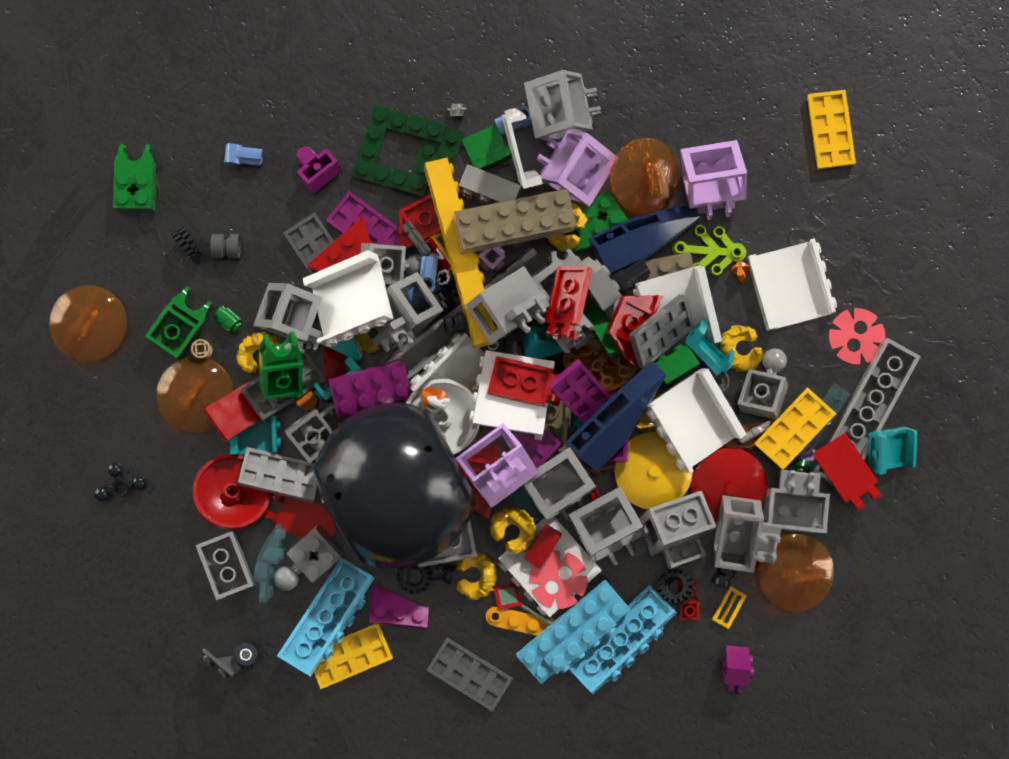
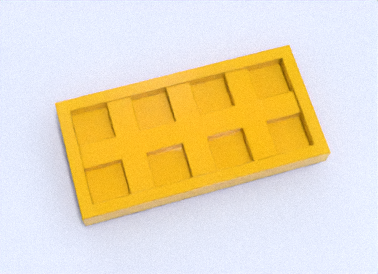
M846 90L808 94L807 100L817 170L855 165Z
M807 387L754 445L779 468L784 470L831 421L836 413Z
M373 624L343 637L340 643L336 642L332 648L334 652L330 659L320 662L314 674L320 689H323L393 659L380 625Z

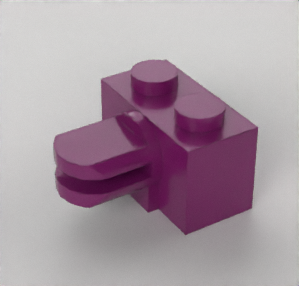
M306 146L300 148L296 154L298 162L302 165L297 174L301 182L312 194L342 172L338 161L327 148L317 155L311 148Z
M725 646L723 677L725 684H728V693L733 694L736 685V694L741 695L742 686H748L749 680L753 679V656H750L748 647Z

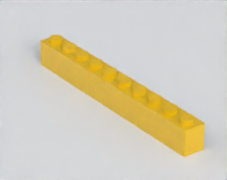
M448 158L426 162L424 166L425 175L473 348L477 349L493 345L490 344L465 306L479 293L484 291L483 282L485 280L483 272L478 269V264H480L478 254L471 252L461 255L453 215L455 211L464 210V203L457 194L459 186L452 176L454 175L452 163L449 164ZM484 305L478 306V310L492 331L498 330V327L494 326L493 319Z

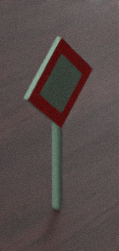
M515 583L493 587L498 611L520 606L547 624H552L550 620L522 604L519 588Z

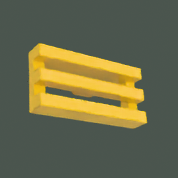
M730 586L711 620L729 629L747 595ZM731 592H734L720 620L717 619ZM737 596H741L728 622L724 623Z

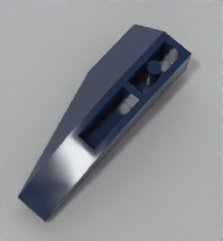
M682 206L635 217L589 237L591 253L602 266H606L611 273L609 276H612L622 269H627L641 259L643 261L698 222L701 216L694 208Z
M652 361L599 408L565 443L578 457L598 472L625 445L667 375Z

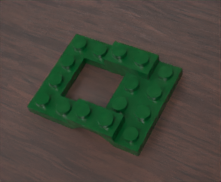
M374 105L352 178L389 189L402 190L424 198L431 194L424 171L425 163L448 158L449 164L452 163L454 168L465 132L446 127L445 124L416 115H407ZM387 130L422 140L412 173L376 164Z

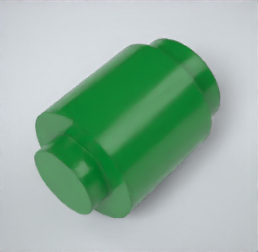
M224 306L220 307L213 316L215 322L229 334L237 333L242 327V319Z

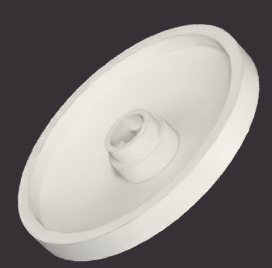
M435 379L428 381L413 392L406 403L421 406L423 409L426 406L421 401V392L425 387L432 385L433 389L441 388L450 398L446 408L443 410L429 409V411L436 417L453 454H458L470 446L480 429V425H477L476 430L472 429L473 422H469L471 410L475 411L476 404H473L474 395L467 387L454 380Z

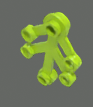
M703 225L696 226L694 233L708 247L686 245L683 241H677L672 246V253L674 255L687 252L707 255L700 262L695 263L694 267L696 265L706 267L719 255L727 256L719 264H714L711 267V273L714 276H719L723 269L732 261L741 262L746 257L745 247L742 244L733 243L725 234V229L722 226H717L713 231V235L716 238H720L727 248H720L706 233V228ZM702 228L703 234L697 233V229ZM716 230H722V235H717ZM677 246H683V251H678ZM738 249L740 251V255L736 256L734 254V250ZM719 267L720 272L715 273L713 268Z

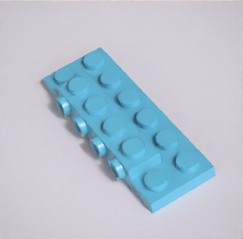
M341 558L277 657L311 677L320 662L330 659L334 652L333 646L336 642L340 643L344 637V629L346 626L350 627L355 620L353 615L357 609L361 610L366 602L364 594L375 578Z
M604 580L519 650L516 656L542 684L554 673L566 672L571 666L570 663L575 659L577 661L582 659L586 654L584 651L589 647L595 648L600 643V638L603 635H611L616 629L614 627L617 625L616 622L631 609L610 584Z
M650 585L628 605L631 610L616 622L617 625L614 626L616 629L611 635H603L600 638V643L595 648L589 647L584 651L586 654L579 661L575 659L570 663L569 670L592 694L607 681L608 683L611 680L613 682L621 676L620 671L625 666L627 668L631 667L635 662L634 658L639 653L644 654L649 649L648 644L653 639L656 641L663 635V626L677 613Z

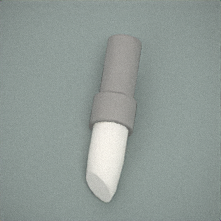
M770 421L750 429L746 433L747 435L739 439L740 443L743 444L753 437L761 435L762 432L770 427Z

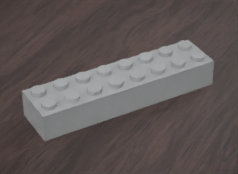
M889 338L882 340L826 444L846 433L863 460H865L868 454L869 433L882 429L921 356ZM816 461L810 472L821 474L820 479L832 485Z

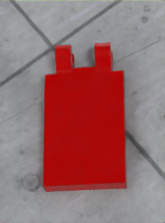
M588 266L557 267L549 303L550 306L545 323L549 324L546 336H552L553 339L558 340L561 337H568V340H576L577 331L575 325L580 326L592 268Z
M496 356L487 392L488 395L545 407L546 402L553 406H559L561 401L555 393H551L552 389L548 385L558 376L553 374L554 369Z
M252 381L247 382L203 410L225 442L261 421L241 392V388Z
M843 433L812 454L843 502L846 503L850 500L856 511L865 507L859 497L868 492L872 500L882 496L873 485L878 480L846 433Z
M278 494L273 495V500L282 503L278 513L267 510L264 517L276 521L275 528L302 539L319 524L333 540L337 529L326 507L315 502L311 503Z

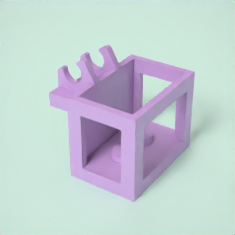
M567 130L561 141L556 142L551 138L548 139L546 145L554 150L550 159L541 154L537 157V161L543 165L540 176L542 181L555 191L568 189L571 203L590 207L619 158L588 133Z
M734 140L681 149V178L689 207H696L699 214L705 213L707 220H711L713 216L712 210L721 208L724 209L725 216L730 217L731 209L735 208V201L745 200L747 194V171L738 141Z
M504 423L455 458L491 508L539 473L523 446ZM502 435L511 451L507 454L504 451L500 459L492 465H485L486 469L476 475L467 460Z

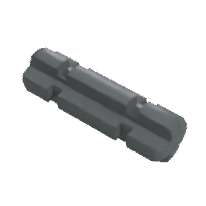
M410 221L402 226L416 248H419L418 250L422 256H426L431 252Z

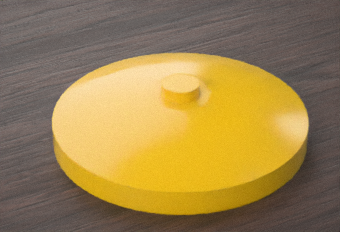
M657 432L644 433L632 438L629 442L628 462H615L614 467L618 488H622L630 503L643 509H649L683 497L692 480V473L681 471L678 468L676 457L668 451L666 447L667 442Z

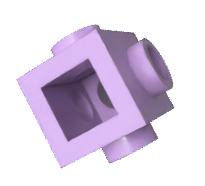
M501 247L479 251V265L486 272L488 270L491 273L495 270L498 272L505 265V251ZM490 257H494L496 261L494 263H490L488 259Z

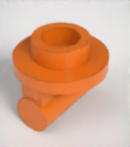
M737 262L732 267V273L738 275L742 284L746 283L747 277L745 274L751 271V266L746 264V262Z
M311 390L297 400L296 403L300 408L310 411L317 406L318 397Z

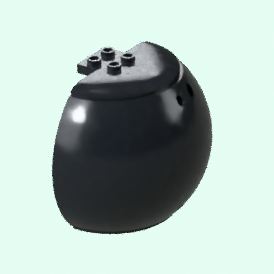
M384 403L356 412L340 423L329 435L319 451L316 465H314V475L324 505L330 513L336 529L339 530L350 550L363 564L367 563L368 565L380 568H405L433 559L458 539L472 516L473 506L476 505L475 494L455 459L436 417L426 407L422 409L421 406L409 403Z

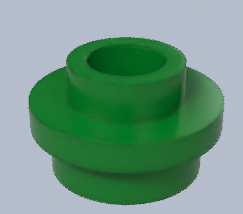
M796 459L791 466V469L795 472L810 473L811 470L810 463L803 459Z

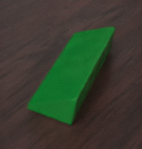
M595 303L584 305L583 313L595 327L593 332L609 358L621 353L606 333L610 321L604 311Z

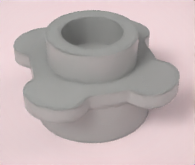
M451 104V108H448V110H450V116H463L467 108L463 107V104Z

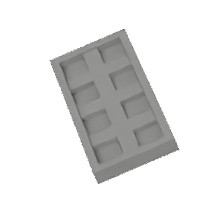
M247 447L237 485L313 503L317 490L314 475V465L316 463H308L307 461Z

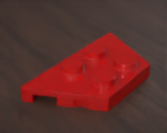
M431 194L399 210L400 246H405L406 250L415 246L402 228L407 222L410 221L424 241L441 232Z
M361 217L307 266L312 270L321 271L360 254L361 243H371L365 219Z
M661 295L620 297L606 333L631 365L635 364L636 357L629 334L657 312L663 298Z
M500 444L483 448L467 460L476 475L486 469L485 465H492L498 460ZM464 472L475 494L476 505L473 506V509L489 519L491 507Z

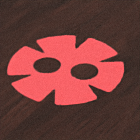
M855 308L854 319H852L848 310L843 311L834 319L833 324L841 330L830 329L829 341L832 349L843 346L837 353L840 359L847 363L860 364L862 353L867 363L872 360L878 349V346L873 342L881 343L885 339L883 324L872 326L878 318L875 314L865 309ZM857 321L866 323L867 331L864 334L855 332L854 324ZM852 338L859 340L861 344L860 349L856 352L850 351L847 347L848 341Z
M552 551L544 563L546 568L541 567L539 569L533 566L530 574V583L542 584L532 590L540 603L551 608L555 598H557L558 609H564L577 603L572 592L580 596L584 595L588 577L576 576L585 570L583 563L576 556L566 552L561 562L560 551ZM562 566H568L572 570V576L567 580L560 578L558 574ZM550 580H554L559 584V590L555 594H549L545 589L546 583Z

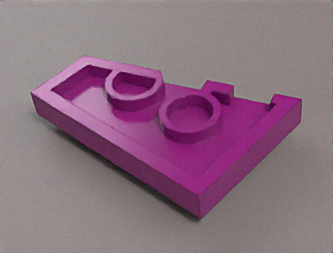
M373 584L369 623L427 630L428 608Z

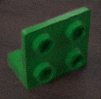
M492 125L462 139L464 148L473 166L486 171L512 159V153L509 147H506L496 125Z

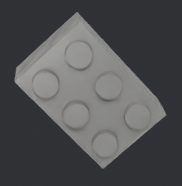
M468 164L459 183V193L462 194L463 198L468 200L474 198L479 200V204L483 206L518 199L521 192V185Z
M235 531L195 545L216 600L256 586Z

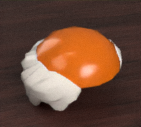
M428 385L421 392V401L429 409L443 410L450 402V398L441 388L433 389L432 385Z

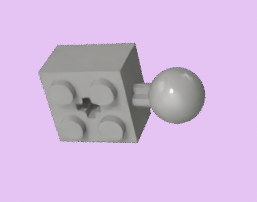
M361 243V253L369 250L378 255L385 284H394L402 280L404 271L409 276L416 272L420 275L422 255L413 254L405 260V246Z
M587 257L576 265L592 268L587 297L601 308L609 321H611L621 297L618 291L620 287L615 280L610 279L609 275L611 273L605 265L602 266L597 259L594 261Z
M773 348L766 351L763 355L762 363L766 369L765 372L748 370L738 400V406L743 413L777 420L789 385L786 377L776 375L785 368L787 357L782 350Z
M318 524L289 549L287 555L295 564L291 567L283 566L276 571L274 575L275 585L283 591L292 590L297 586L299 575L302 572L313 583L340 560L344 552ZM317 551L319 554L318 556H314L312 552Z

